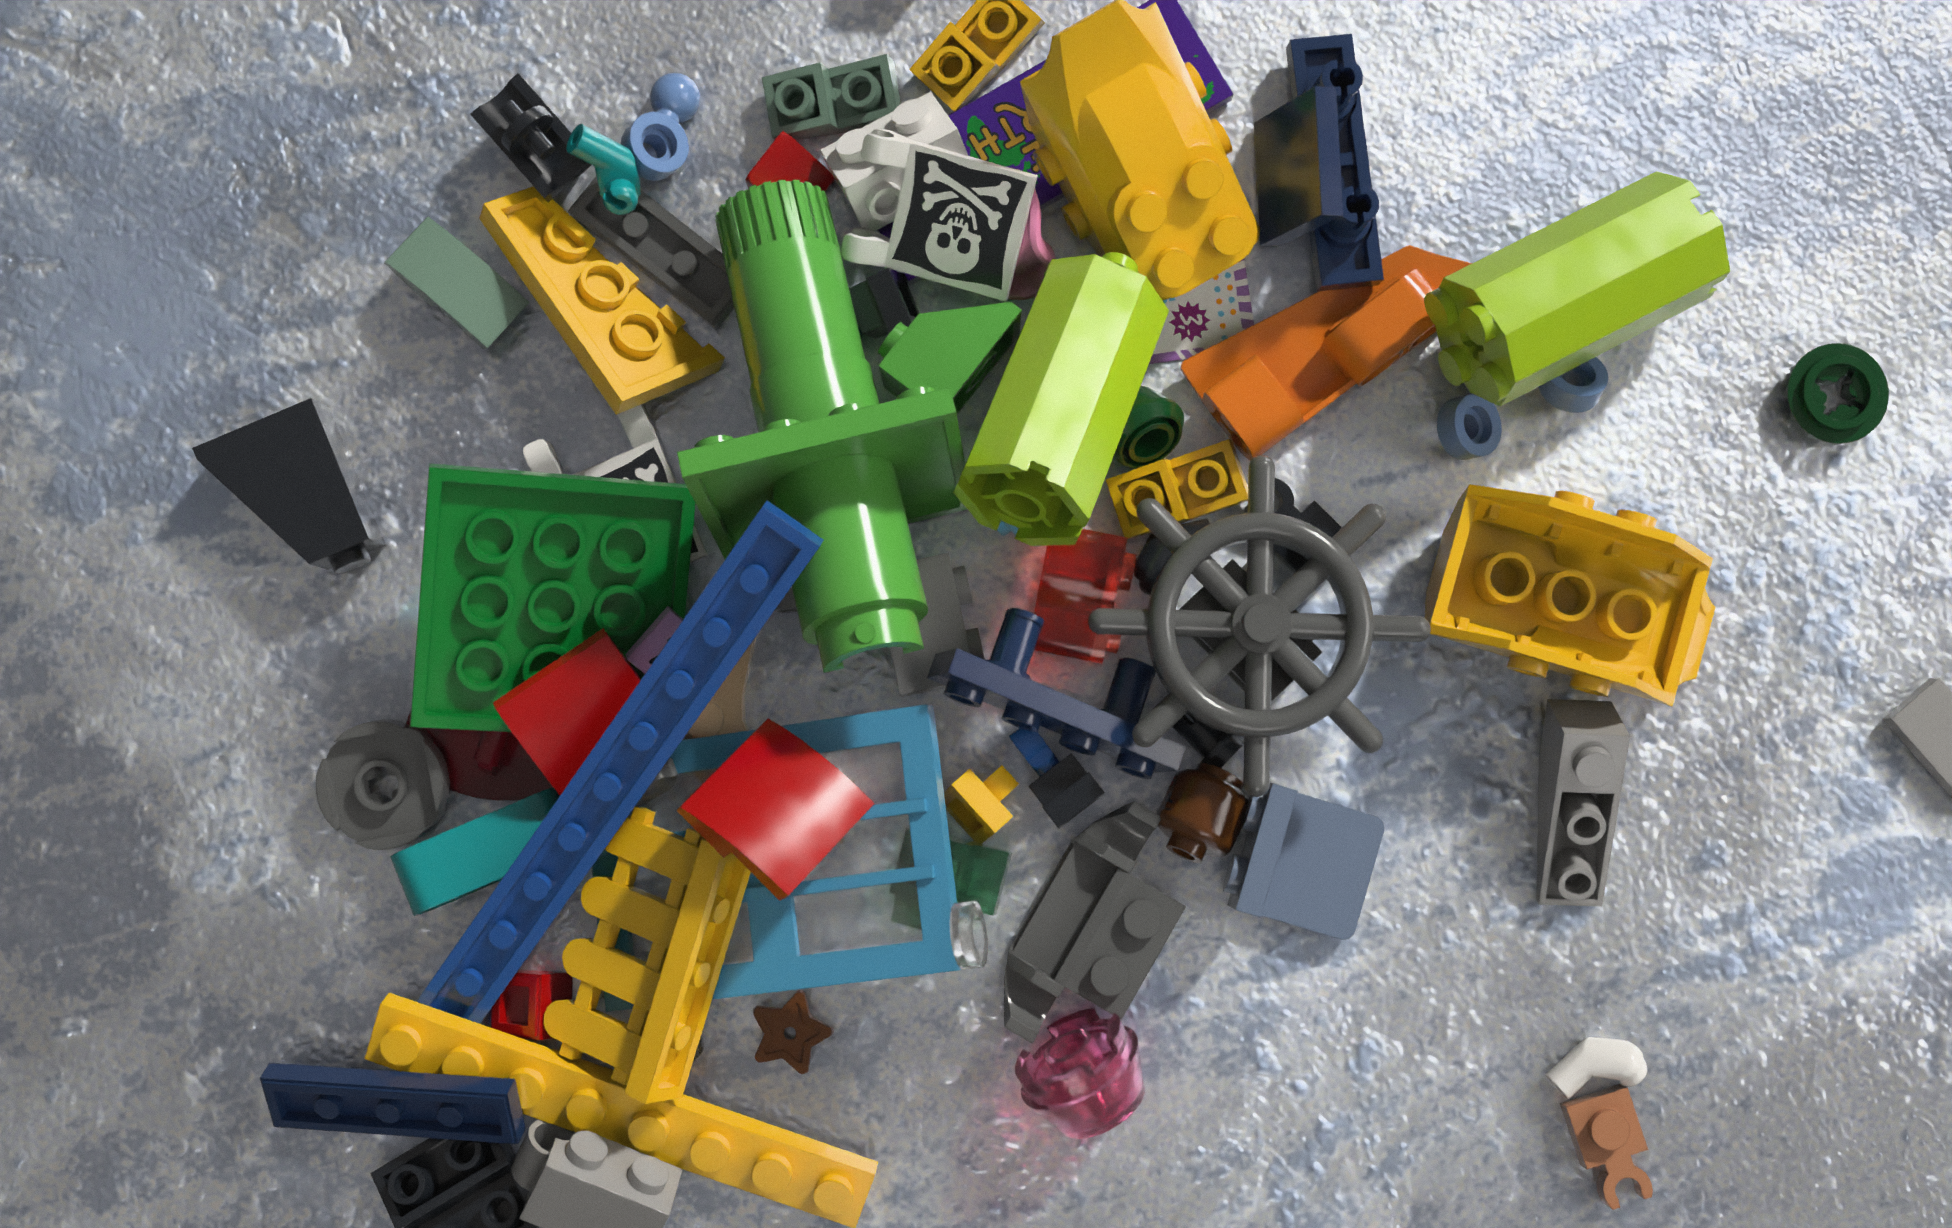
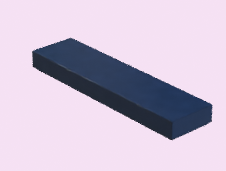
M269 1063L260 1077L274 1127L519 1144L526 1129L516 1081L510 1078Z

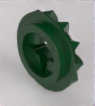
M1841 343L1822 345L1807 352L1789 369L1791 374L1788 386L1782 395L1788 399L1791 410L1789 420L1798 423L1807 432L1808 439H1819L1831 443L1832 446L1850 443L1870 434L1882 421L1889 401L1887 379L1876 360L1862 349ZM1846 375L1842 382L1844 387L1841 390V395L1848 400L1847 404L1850 407L1840 404L1824 414L1823 412L1826 409L1824 404L1827 400V395L1820 390L1821 386L1818 384L1829 386Z

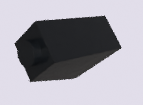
M312 398L192 448L197 461L308 564L327 570L333 568L335 574L345 573L371 561L369 552L386 546L329 407Z

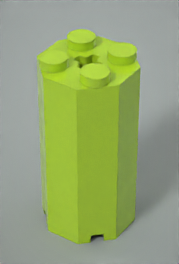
M1656 171L1444 277L1439 288L1427 293L1424 298L1427 314L1435 324L1442 350L1438 354V362L1443 375L1452 385L1459 386L1464 383L1470 393L1501 407L1707 300L1717 290L1713 286L1723 281L1730 273L1723 224L1713 210L1702 215L1699 213L1691 200L1701 194L1690 180Z
M1109 252L1102 257L1091 254L1052 259L1048 263L1044 278L953 492L979 524L995 531L998 530L1001 521L1015 526L1018 530L1014 539L1030 546L1075 545L1083 527L1085 528L1169 313V309L1148 278L1138 273L1137 264L1127 255Z

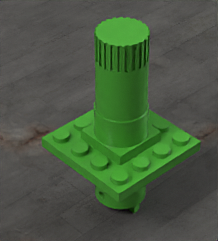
M778 180V182L772 183L768 181L763 182L759 186H750L745 191L737 192L736 196L729 197L725 204H721L719 212H716L715 222L751 382L749 393L758 433L738 438L728 435L710 436L698 441L694 448L677 452L682 478L724 559L727 558L767 500L824 540L792 585L802 637L807 643L818 646L824 673L843 669V660L873 649L902 647L904 654L922 650L924 645L918 623L927 615L928 606L908 524L967 510L953 493L965 466V458L950 387L939 390L931 387H916L902 392L897 396L896 400L879 403L870 363L865 358L829 201L825 191H821V188L817 185L812 186V183L807 181L802 183L800 180Z

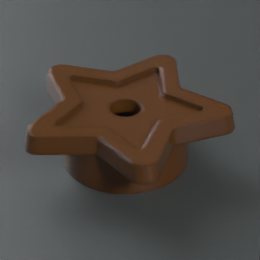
M803 990L796 991L781 1008L756 1006L753 1009V1015L764 1034L755 1053V1060L759 1063L784 1059L798 1073L806 1074L809 1072L812 1047L834 1033L832 1026L812 1016L809 1011L806 993ZM787 1027L795 1029L796 1036L793 1039H788L784 1036V1030Z

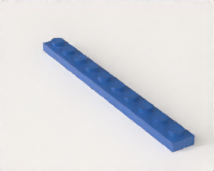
M768 500L765 502L416 1002L479 1024L482 1022L824 541L821 537Z

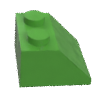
M1012 302L920 313L909 327L902 322L898 323L885 338L877 352L883 357L878 366L884 388L897 397L902 392L916 387H931L935 390L950 387L958 415L1019 337L1022 309Z

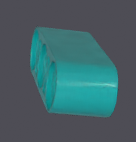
M554 787L528 796L391 855V861L413 915L418 916L500 882L560 797Z

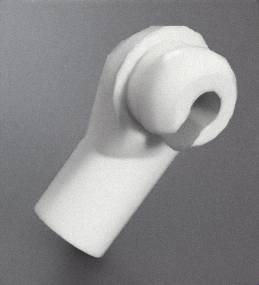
M1589 1037L1582 1040L1545 1076L1565 1098L1569 1099L1593 1076L1620 1080L1621 1085L1626 1087L1635 1086L1646 1077L1647 1064L1644 1061L1641 1050L1627 1040Z

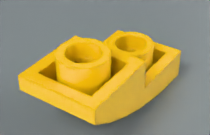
M976 0L955 25L949 22L909 70L955 112L970 102L1019 53L1045 22L1022 0Z
M1230 439L1170 460L1162 459L1105 479L1126 540L1152 533L1139 520L1136 513L1138 504L1147 498L1157 500L1180 524L1248 501V485L1233 440Z

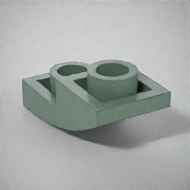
M888 54L829 69L819 62L762 77L771 135L774 140L782 131L794 139L846 133L876 121L893 112L901 104L894 60Z
M426 217L384 262L431 307L436 305L482 349L488 348L530 303L480 257L430 217Z

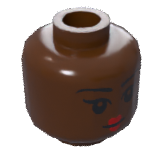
M1198 763L1196 769H1184L1177 772L1157 811V815L1161 818L1158 828L1169 838L1166 848L1175 855L1193 863H1201L1204 856L1223 857L1228 855L1240 834L1248 805V798L1242 792L1243 782L1232 773L1208 763Z

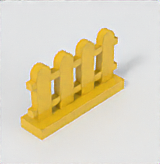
M634 807L631 816L628 815L605 848L607 852L618 856L613 877H593L584 884L581 891L583 908L587 913L600 920L594 939L580 938L571 940L565 946L562 954V962L566 972L570 976L581 980L576 999L552 1002L544 1013V1026L552 1038L562 1042L559 1055L570 1060L581 1059L584 1052L613 1066L614 1071L611 1079L620 1084L627 1085L624 1095L643 1104L678 1099L683 1096L751 872L733 853L723 858L694 828H687L685 837L653 825L656 812L644 807ZM639 866L672 879L666 899L634 887ZM620 928L652 941L647 962L615 948ZM602 990L634 1004L628 1024L596 1009Z

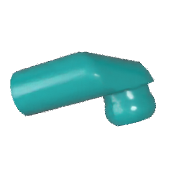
M583 124L577 125L569 137L566 148L567 152L594 166L599 192L603 198V204L608 211L616 215L631 213L636 208L641 194L640 180L633 153L627 147Z

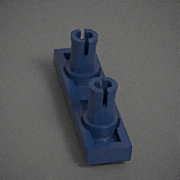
M1352 34L1290 39L1286 46L1292 99L1314 86L1335 87V92L1337 93L1343 214L1341 217L1309 232L1316 291L1377 286L1384 280L1376 222L1379 199L1377 193L1372 189L1359 90L1363 82V74L1355 60Z
M1018 608L1006 610L989 660L981 659L958 648L935 654L927 678L945 685L946 688L943 694L956 702L972 707H981L982 702L1002 709L1004 710L1002 715L1003 721L1015 727L1033 732H1038L1040 726L1060 734L1058 743L1063 747L1090 756H1095L1097 750L1117 758L1115 768L1138 778L1151 779L1153 773L1179 770L1186 746L1162 736L1154 745L1144 748L1138 746L1132 738V730L1140 720L1156 674L1154 667L1133 658H1120L1103 708H1095L1037 683L1026 674L1045 621L1031 612Z

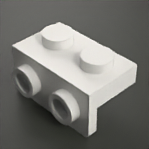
M932 92L917 99L901 103L893 112L860 129L846 132L838 141L820 150L828 169L848 199L862 228L876 231L894 221L905 168L875 164L865 161L861 157L863 139L867 134H871L874 129L882 128L893 131L913 141L968 156L957 127Z

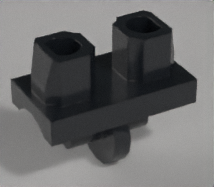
M519 73L511 78L504 89L493 99L470 113L474 120L547 203L592 166L567 152L566 148L571 132Z

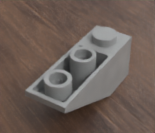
M1547 699L1539 752L1536 900L1540 905L1602 907L1630 740V735L1611 701Z

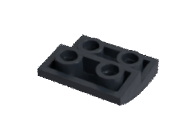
M429 1138L370 1173L394 1228H541L519 1219L529 1191L521 1187L513 1178L511 1166L516 1153L512 1146L507 1143Z

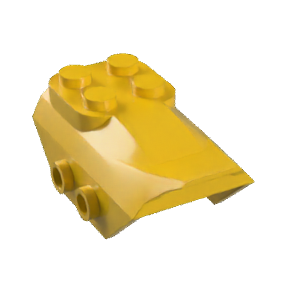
M1114 0L1052 36L1050 51L1043 67L1019 82L1031 130L1040 146L1039 149L1033 152L1034 159L1046 181L1051 186L1056 183L1059 184L1068 204L1061 207V212L1074 236L1079 241L1086 238L1098 256L1102 257L1109 252H1118L1133 259L1138 266V273L1148 278L1162 300L1186 294L1244 259L1259 240L1260 227L1227 158V154L1232 152L1230 139L1218 120L1215 118L1209 119L1201 101L1207 95L1205 85L1195 67L1190 62L1184 64L1156 2L1144 9H1138L1125 0Z
M1469 484L1458 499L1443 531L1426 590L1424 618L1430 623V634L1509 657L1507 668L1522 674L1546 678L1549 669L1571 676L1569 687L1585 693L1608 697L1610 688L1673 707L1678 685L1697 677L1716 608L1709 599L1705 589L1713 558L1678 535L1656 529L1657 519L1647 514L1631 510H1617L1616 516L1594 510L1595 500L1568 491H1556L1555 496L1551 497Z

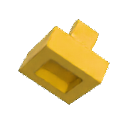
M1003 765L984 782L969 768L944 791L946 810L975 843L980 846L1013 817L1000 801L1016 788L1019 783Z

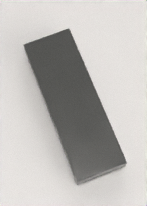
M595 177L568 210V213L576 221L716 331L734 310L723 254L642 190L638 198V204L631 213L616 215L608 211L604 206L597 178Z

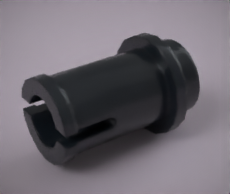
M1188 713L1186 714L1194 720V723L1184 715L1172 726L1179 735L1204 757L1200 763H1210L1222 768L1244 745V742L1237 735L1211 728Z

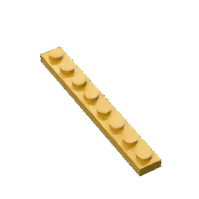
M390 992L380 1003L365 1060L403 1072L515 1079L524 1115L574 1132L587 1130L596 1133L599 1136L658 1158L686 1171L848 1227L856 1228L876 1174L878 1161L684 1094L682 1098L643 1104L624 1095L627 1085L620 1084L611 1079L614 1071L612 1069L583 1059L570 1060L559 1055L560 1051Z

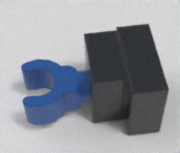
M889 267L849 288L860 337L866 335L878 339L889 334L900 322L909 327L916 316L920 314L904 275Z
M1019 728L1009 735L1010 740L1039 776L1028 787L1042 804L1043 810L1058 829L1104 795L1103 789L1090 772L1087 773L1072 753L1062 761H1059L1038 732Z

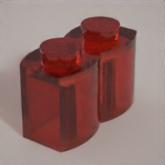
M1082 529L1075 545L1047 546L1033 613L1044 619L1045 622L1034 649L1035 652L1100 665L1103 664L1105 652L1117 654L1121 635L1094 633L1089 628L1088 617L1095 609L1114 608L1117 590L1130 591L1137 554L1125 552L1127 537Z

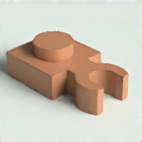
M1617 1084L1560 1103L1580 1165L1585 1169L1601 1167L1596 1181V1188L1603 1203L1612 1210L1620 1208L1615 1188L1617 1183L1624 1178L1632 1179L1637 1195L1643 1199L1651 1198L1653 1193L1652 1183L1648 1175L1633 1164L1631 1155L1646 1151L1648 1147L1628 1087Z

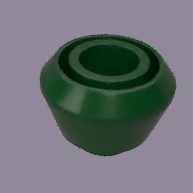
M1140 386L1112 462L1123 467L1139 468L1167 457L1175 449L1182 436L1184 413L1181 407L1175 401L1146 386Z

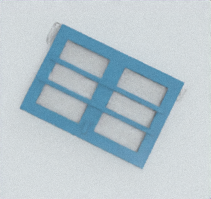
M924 704L782 725V727L803 740L838 768L875 804L793 892L781 901L750 873L712 1000L984 967L988 955V938L982 909L975 900L957 902L934 706ZM755 730L682 740L670 756L679 775L676 783L662 795L639 806L656 812L652 824L685 837L687 828L693 827L676 810ZM604 849L592 866L593 877H613L618 856ZM639 866L634 887L666 899L672 879ZM620 928L615 948L647 962L652 941ZM603 990L601 991L599 999H605L606 1012L633 1008L634 1004Z

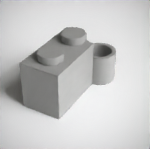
M542 1120L533 1122L529 1127L511 1166V1172L515 1181L529 1191L519 1219L541 1228H663L670 1216L683 1170L658 1158L599 1136L596 1133L587 1130L574 1133L571 1130Z

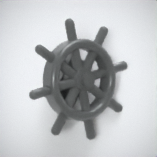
M1258 455L1249 463L1248 513L1220 519L1200 529L1192 536L1157 500L1153 498L1142 500L1137 506V517L1172 555L1161 569L1154 583L1147 609L1098 608L1093 610L1088 617L1089 628L1096 634L1145 635L1153 667L1161 683L1169 693L1134 726L1132 730L1133 741L1138 746L1144 748L1154 745L1186 713L1211 728L1228 734L1243 736V786L1245 791L1253 797L1263 796L1270 787L1271 737L1303 730L1327 716L1363 752L1374 753L1378 751L1383 744L1381 732L1347 697L1353 691L1365 670L1372 641L1422 642L1429 637L1431 632L1430 623L1422 616L1373 615L1366 584L1350 557L1384 524L1386 520L1384 509L1378 504L1364 506L1332 538L1305 521L1274 513L1275 465L1273 460L1265 455ZM1247 542V563L1242 568L1233 559L1222 568L1210 556L1226 547ZM1274 544L1301 554L1308 561L1273 593ZM1190 574H1192L1203 587L1179 610H1176L1181 590ZM1327 579L1336 595L1340 614L1299 613L1295 609ZM1176 636L1192 637L1208 654L1191 673L1180 655ZM1313 640H1341L1336 659L1327 675L1313 662L1323 653L1314 644ZM1228 675L1245 692V709L1227 704L1214 697L1209 691ZM1293 680L1308 694L1291 705L1271 710V701Z

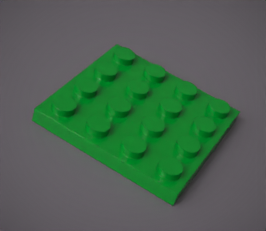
M429 463L410 727L511 732L496 711L493 702L604 628L626 658L625 654L667 606L684 619L696 504L686 484ZM628 661L641 680L645 674Z

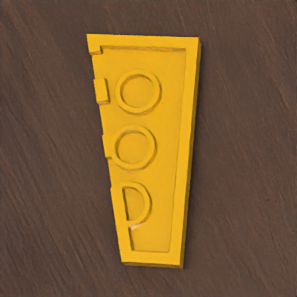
M532 186L483 204L479 217L480 221L616 415L719 372L725 357L710 343L702 347L683 329L686 321L668 305L660 308L637 287L639 278L622 262L616 265L594 248L596 238L553 199L547 203Z

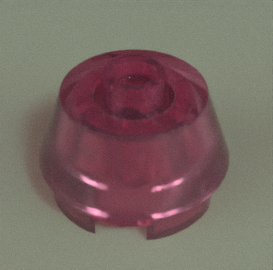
M1094 1008L1069 1014L1047 1027L1052 1038L1040 1046L1033 1055L1024 1049L1019 1054L1015 1064V1074L1022 1085L1021 1096L1024 1103L1070 1138H1090L1115 1128L1132 1115L1142 1102L1145 1094L1137 1035L1130 1027L1123 1025L1116 1013L1110 1019H1100Z

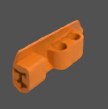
M1408 245L1381 259L1384 280L1379 285L1319 291L1184 360L1181 363V371L1230 440H1233L1236 448L1251 461L1254 457L1264 454L1355 384L1358 387L1365 385L1434 334L1436 327L1427 314L1424 304L1425 295L1439 288L1444 277L1472 263L1441 256Z

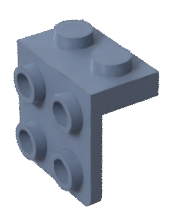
M1270 783L1269 790L1263 796L1253 797L1250 795L1241 829L1249 831L1242 856L1233 854L1223 884V892L1230 893L1227 905L1240 912L1260 918L1264 916L1340 940L1351 938L1356 931L1384 834L1383 821L1377 816L1298 793L1297 790Z

